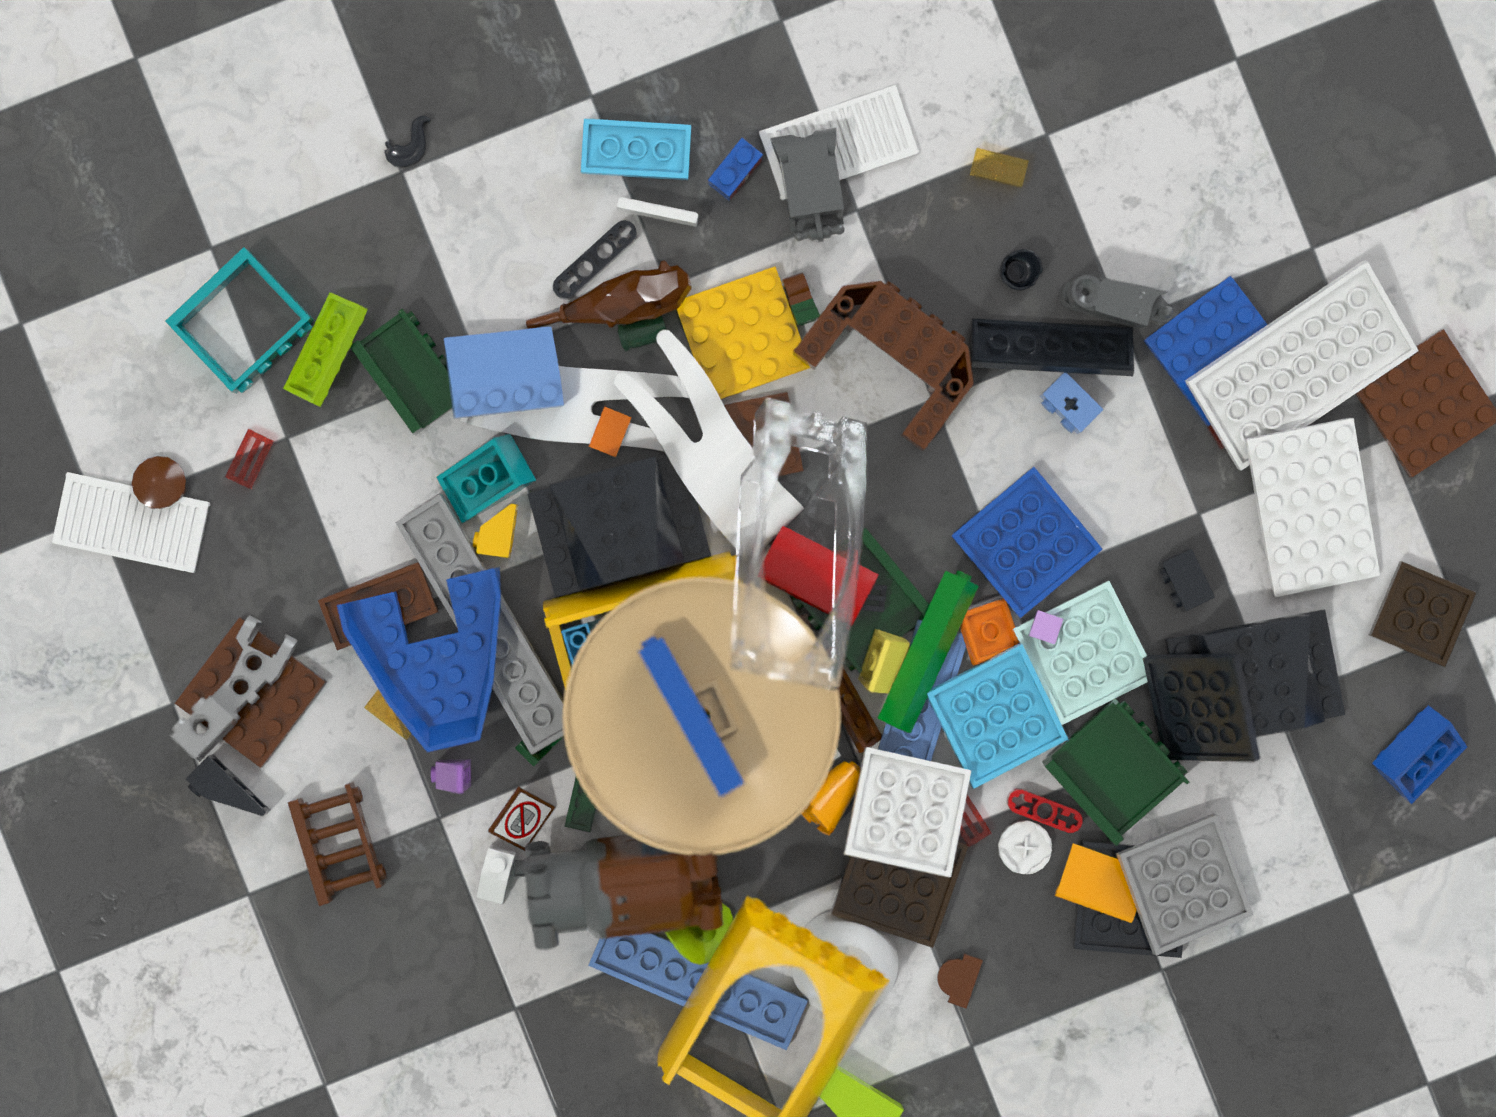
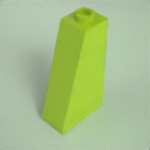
M840 1066L837 1067L820 1095V1098L837 1117H900L904 1111L902 1104Z

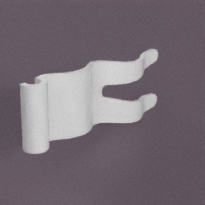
M662 330L657 334L656 341L672 364L689 396L703 432L702 439L697 443L692 442L673 417L627 373H617L614 378V384L647 422L675 471L705 513L722 532L724 537L751 562L778 535L782 526L786 527L804 508L783 488L738 430L713 384L698 362L670 331Z
M559 366L564 406L461 418L460 421L484 429L531 439L590 444L601 417L593 414L592 406L597 401L627 399L614 384V378L619 372L627 373L653 398H689L679 376ZM629 423L621 446L664 452L651 428Z

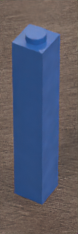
M654 635L640 643L643 648L638 652L719 796L722 797L745 784L664 638L662 637L657 640Z

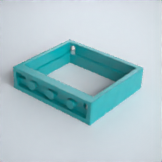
M244 247L165 320L222 383L235 394L239 391L241 393L247 391L254 383L252 379L258 373L261 375L266 373L273 366L271 361L278 355H285L293 347L291 343L298 336L302 338L312 329L311 324L315 321L255 256ZM248 265H251L301 320L235 381L184 325Z

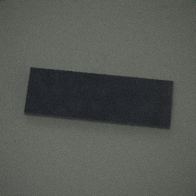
M972 318L971 367L1133 377V328Z

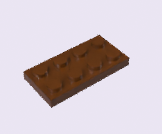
M419 562L318 600L337 651L351 646L343 632L337 605L396 591L404 625L439 612Z

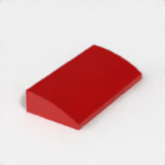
M782 526L756 575L762 581L850 626H853L879 576L873 571L785 526Z

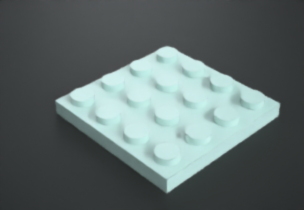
M1106 581L1045 612L1063 619L1055 644L1028 636L1034 618L1013 629L1019 643L1023 644L1061 725L1148 682L1143 658L1147 655L1110 581Z

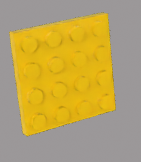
M776 266L686 297L677 309L692 355L708 376L721 400L810 369L808 365L793 355V351L801 342V338Z

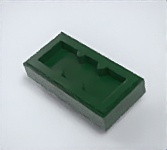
M576 776L564 827L591 833L597 807L584 791Z

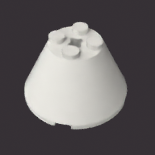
M831 911L820 914L812 919L805 928L809 929L814 936L822 941L833 943L839 951L846 955L855 956L861 961V964L871 970L876 969L884 974L885 978L890 980L874 1008L878 1006L890 993L898 973V953L891 935L832 915ZM791 966L794 982L801 995L808 1000L810 1005L823 1012L819 994L809 976L802 968Z

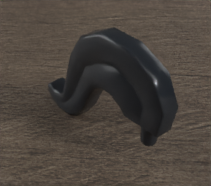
M420 116L412 122L411 141L408 145H395L392 147L389 141L385 142L387 150H384L386 160L394 167H409L421 160L426 148L423 125L426 122L430 123V117Z

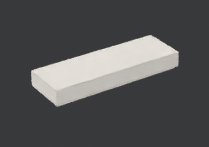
M623 197L618 199V211L697 227L699 217L696 212Z

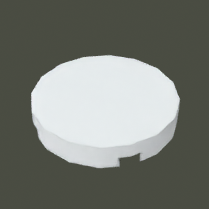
M1028 820L1016 821L1007 826L1001 833L998 842L999 856L1004 865L1013 872L1033 874L1043 869L1049 862L1052 841L1047 831L1038 823Z

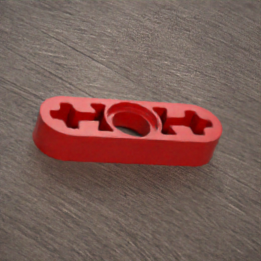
M1014 789L1007 796V805L1014 813L1067 833H1074L1082 826L1081 814L1071 807L1023 789ZM1020 794H1023V799L1029 803H1032V798L1037 799L1032 806V814L1027 813L1030 808L1024 805H1020L1019 809L1015 808L1016 804L1012 801L1013 797H1019ZM1042 803H1048L1052 808V813L1048 818H1040L1037 814V808ZM1057 808H1062L1059 813L1064 816L1074 813L1073 818L1077 820L1076 824H1070L1068 828L1065 827L1066 822L1058 818L1056 824L1052 823L1057 816Z

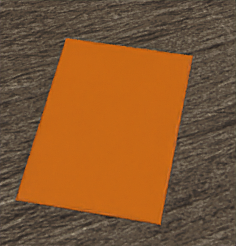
M604 406L589 447L616 457L631 417Z

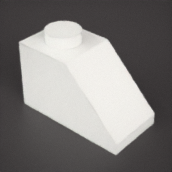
M493 845L488 848L480 877L477 898L503 904L517 852Z

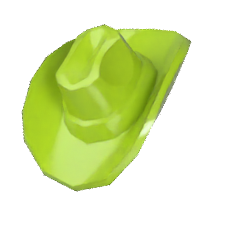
M722 903L723 926L716 930H702L699 926H691L683 930L665 932L674 947L689 962L698 965L709 963L733 921L730 908Z

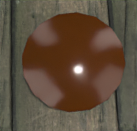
M156 456L148 458L139 464L133 473L132 488L134 495L142 504L150 509L170 507L186 493L184 471L177 462L169 457Z

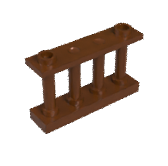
M354 781L345 785L346 793L311 804H308V802L304 803L302 797L288 802L319 906L333 901L332 895H335L336 891L374 880L377 889L385 884L384 880L387 879L384 865L378 863L360 802H363V795L359 786L355 787ZM350 803L354 819L318 830L311 827L309 818L312 817V814ZM358 829L362 841L361 845L325 856L323 853L319 854L317 844L320 843V840ZM366 854L370 870L335 881L327 880L325 869L328 868L327 866Z

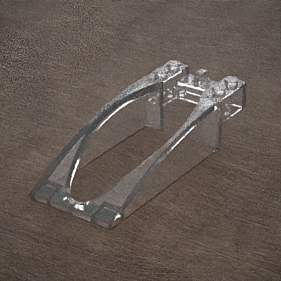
M766 398L756 411L754 418L753 460L741 474L731 668L831 690L838 688L852 619L862 544L866 489L867 422L843 416L839 421L823 418V414L813 412L811 415L793 411L791 403ZM790 446H795L829 455L828 479L816 492V496L819 499L835 502L833 609L808 654L797 662L787 663L780 659L776 653L769 631L764 590L763 548L765 524L771 494L779 472L790 453Z

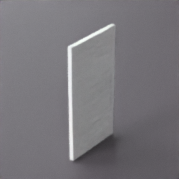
M896 85L759 131L780 193V199L783 201L786 198L781 165L770 141V138L795 135L806 138L817 130L837 127L835 156L840 181L919 154L920 151L914 140Z
M67 472L52 543L195 573L210 502L182 496L170 507L150 509L137 499L131 485Z

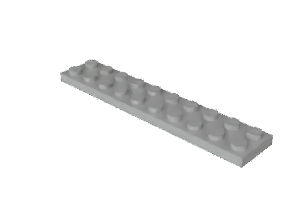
M439 495L395 523L457 627L446 579L487 569L443 495ZM501 594L492 688L532 755L564 736V700Z

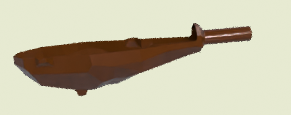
M664 260L660 262L658 269L633 270L605 281L568 304H562L557 312L526 320L527 329H532L562 321L563 323L607 324L612 328L618 324H630L644 319H655L681 306L692 289L690 277L678 265L669 266Z

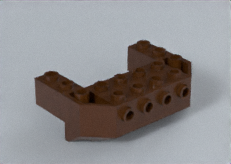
M880 280L842 286L795 348L793 355L815 370L845 329L849 332L852 329L856 330L930 386L927 390L931 393L930 397L901 434L902 437L923 451L973 386L969 349L964 343L966 339L955 330H952L950 333L943 328L944 322L934 314L927 316L920 310L922 306L911 297L906 300L899 295L901 290L889 281L886 284Z

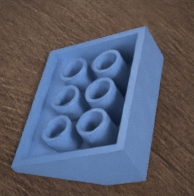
M552 326L444 338L453 419L564 406Z

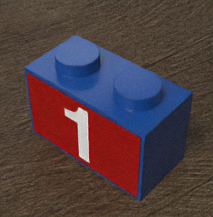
M741 138L708 179V185L730 201L761 163L763 154Z

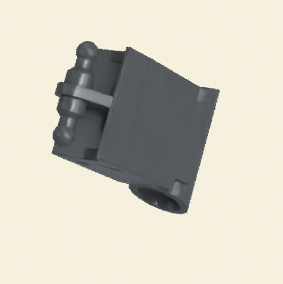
M837 127L817 130L806 138L795 135L770 138L775 155L781 165L791 232H795L794 238L797 241L809 239L811 241L824 242V239L830 238L831 235H841L845 231L844 226L841 225L844 224V204L835 156Z
M1083 275L1067 281L1059 291L1060 302L1066 309L1134 329L1148 326L1149 320L1164 323L1173 316V309L1161 296L1167 294V292L1152 287L1107 278H1097L1092 275Z

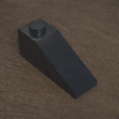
M214 754L207 756L186 778L190 783L188 788L198 797L202 795L206 799L260 816H264L271 811Z

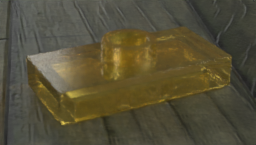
M976 148L969 175L1022 188L1029 161Z
M378 689L364 708L405 740H408L412 733L389 707Z

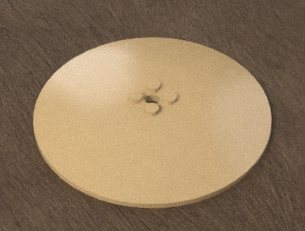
M704 577L678 579L655 585L631 596L606 615L589 634L572 665L566 685L563 705L564 738L572 767L582 788L595 806L618 828L648 845L670 852L689 855H704L711 852L713 854H723L744 849L773 836L789 825L813 800L825 781L837 749L840 732L839 694L830 662L821 644L806 624L783 603L769 594L736 581ZM654 635L657 640L662 637L664 638L700 704L709 710V720L745 781V784L722 797L716 791L638 652L643 648L640 643Z

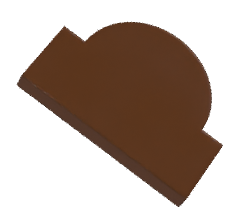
M964 953L962 960L950 959L941 965L937 973V982L940 989L949 995L948 1003L967 1009L983 962L982 959Z

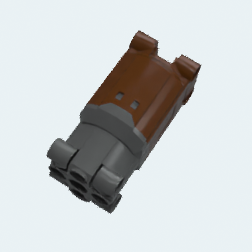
M631 835L591 839L586 841L580 850L551 853L550 845L545 841L532 842L525 847L527 859H524V874L527 889V910L532 926L534 945L537 949L548 950L558 946V934L588 930L596 938L607 939L683 930L691 926H699L702 930H716L723 926L721 888L719 887L718 877L715 875L717 874L718 860L717 854H713V852L704 855L670 852L648 845Z

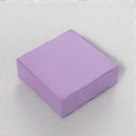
M1037 610L1028 636L1055 644L1063 619Z

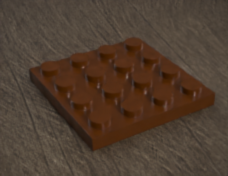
M1444 329L1417 345L1418 352L1356 393L1357 398L1410 478L1496 423V408Z
M242 617L238 618L175 702L177 706L190 716L194 713L192 707L201 698L206 700L209 696L212 697L231 677L243 652V648L236 639L245 622ZM258 631L250 646L271 658L273 655H276L280 648L278 644L260 631ZM291 655L279 679L272 686L267 682L257 693L260 698L253 706L248 702L237 713L241 718L222 740L262 768L327 681ZM252 657L247 662L248 669L252 671L258 670L262 665V660L259 657ZM238 681L234 686V692L238 695L245 694L249 689L248 682ZM207 721L201 722L202 725L209 729Z

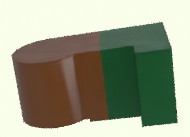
M803 272L782 279L796 326L799 327L817 321L820 314Z

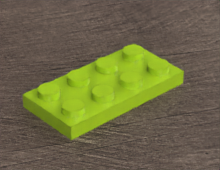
M330 292L283 389L321 407L348 350L351 348L352 341L364 321L368 309Z

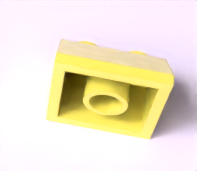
M875 629L861 668L863 671L860 672L858 677L861 684L868 691L889 694L909 651L910 642L903 637Z

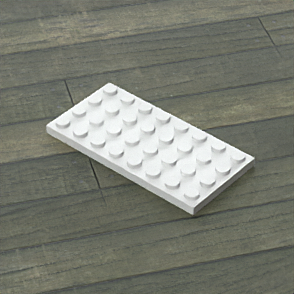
M1363 260L1186 379L1185 382L1235 466L1242 471L1250 465L1245 439L1310 425L1418 352V349L1368 261Z

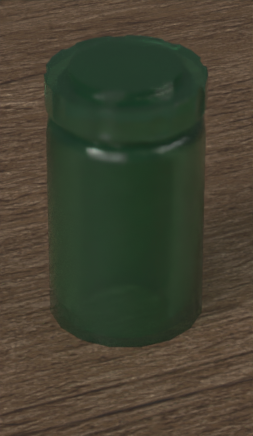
M661 315L655 319H644L625 324V326L623 324L618 325L617 331L622 348L628 351L630 348L636 349L656 343L657 334L662 330H666Z

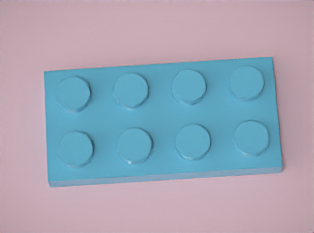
M584 119L581 174L688 180L691 125Z

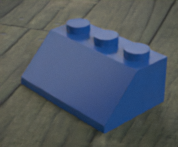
M1428 705L1415 716L1412 723L1404 731L1397 734L1395 740L1385 750L1377 755L1372 764L1380 775L1412 804L1467 748V745L1452 723Z

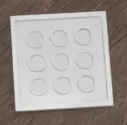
M866 747L864 749L843 854L951 877L971 770Z

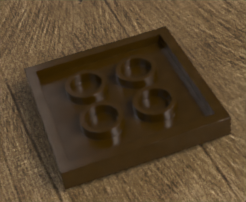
M1399 561L1368 636L1446 667L1476 592Z

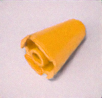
M843 761L831 769L821 788L801 815L809 823L820 824L817 829L830 836L856 794L861 768L853 761L850 763Z

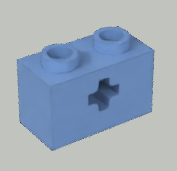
M1062 373L1040 395L1043 399L1041 402L1042 406L1051 414L1056 412L1062 418L1060 421L1061 425L1070 433L1073 431L1077 434L1081 433L1104 410L1067 373ZM1064 399L1067 401L1073 399L1075 402L1073 408L1075 410H1065L1066 402Z

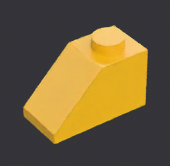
M508 505L480 526L479 532L475 531L473 547L477 548V554L511 558L518 505Z

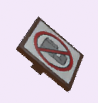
M518 786L488 829V832L526 851V845L533 841L555 809V806Z

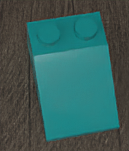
M511 434L493 438L436 477L462 523L485 512L536 481Z

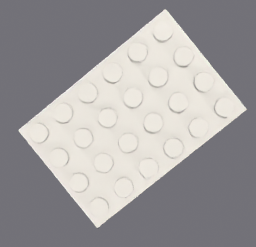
M1350 417L1245 439L1272 595L1280 597L1380 576L1354 418Z

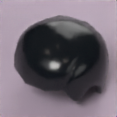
M1013 250L1002 260L999 269L1000 278L1010 289L1019 291L1028 289L1036 284L1039 275L1043 272L1041 259L1031 250Z

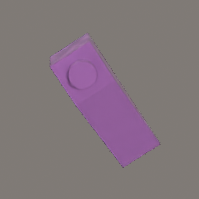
M471 759L436 761V766L431 767V782H436V789L463 793L471 787Z

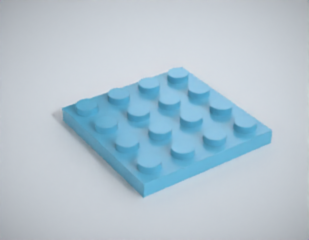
M1021 643L947 680L927 693V698L961 767L971 770L969 783L973 789L1068 740Z

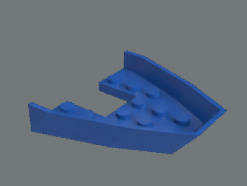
M500 567L446 579L458 632L410 644L408 642L396 591L337 605L342 629L389 707L427 752L479 741L481 738L494 681L501 598Z

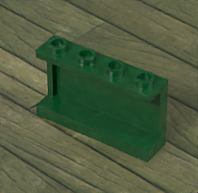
M404 309L398 311L399 314L366 338L354 342L351 345V349L412 434L417 435L452 410L447 362L443 354L438 357L433 350L436 344L429 334L425 333L422 335L417 328L421 323L413 312L407 313Z

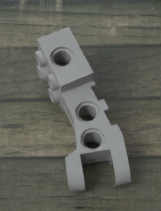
M249 615L236 636V639L243 648V652L231 677L212 697L209 696L206 700L201 698L192 707L194 713L187 720L183 717L172 728L174 733L171 737L200 762L238 723L237 721L241 717L237 713L248 702L253 706L260 698L257 693L267 682L272 686L279 679L297 646V639L285 634L281 647L276 655H273L271 658L250 647L260 629L262 621ZM259 657L262 660V665L258 670L252 671L248 669L247 662L250 658ZM238 681L248 682L249 689L245 694L238 695L234 692V686ZM207 721L209 729L203 734H198V724Z

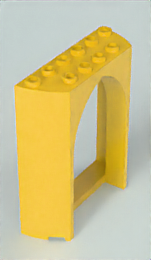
M730 551L543 601V610L546 616L544 618L546 628L549 627L565 690L572 664L561 632L563 631L561 624L611 611L631 596L664 582L697 577L719 578L738 582L735 572L740 570L737 555L731 556ZM703 707L706 714H710L709 710Z
M747 896L659 1049L657 1062L664 1072L662 1080L669 1085L675 1074H678L748 1117H808L890 980L885 978L884 974L876 969L871 970L861 964V961L855 956L846 955L839 951L833 943L817 938L809 929L799 927L790 922L784 914L775 913L768 909L762 901ZM777 965L793 966L804 970L819 994L824 1015V1028L820 1046L782 1109H779L688 1054L723 992L744 974L762 967Z

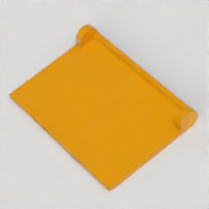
M1073 843L1055 896L1132 923L1137 909L1119 860Z

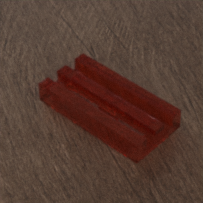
M248 429L225 477L251 489L274 440ZM251 438H256L238 477L234 476ZM263 441L265 442V444L253 466V469L247 481H245L243 479L255 457V454L261 442Z
M967 794L965 802L983 829V832L979 834L965 810L963 811V819L975 837L970 840L962 825L959 833L968 847H971L990 835L991 831Z

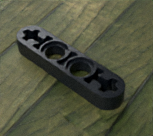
M626 220L619 221L566 268L553 282V291L556 296L563 300L573 298L633 244L637 237L634 224ZM621 227L624 229L631 228L629 232L630 239L627 240L623 237L618 241V244L622 246L619 249L616 248L613 241L608 239L611 235L616 239L620 235L619 228ZM609 244L612 247L613 252L609 258L603 259L598 256L597 250L600 245ZM589 262L592 265L593 270L589 276L583 277L578 274L577 268L580 263ZM573 271L576 278L582 281V283L577 285L576 281H574L570 285V293L567 294L565 291L560 293L561 287L559 283L561 281L564 283L569 282L572 277L568 274Z

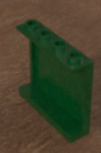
M866 528L861 530L835 553L879 575L875 584L887 586L884 612L861 610L853 626H850L794 596L790 597L799 609L805 607L811 614L807 619L816 630L822 628L828 636L824 639L829 646H832L834 651L838 648L845 655L841 660L852 672L856 669L859 673L863 671L861 668L875 629L902 637L916 626L917 620H923L929 607L928 602ZM872 590L869 595L880 596L881 590ZM866 600L864 605L879 606V601Z
M1114 698L1044 759L1042 763L1117 846L1124 840L1122 836L1183 782L1186 785L1190 782L1185 777L1188 771L1178 760L1173 763L1167 757L1171 752L1160 740L1155 743L1149 737L1153 732L1143 721L1137 723L1131 717L1135 713L1125 701L1120 704Z

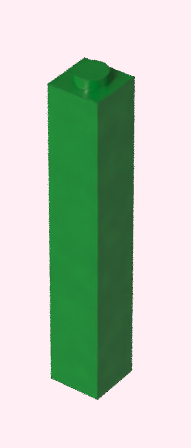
M958 570L955 574L945 571L877 719L911 734L928 697L927 693L932 689L979 587L970 582L971 576Z

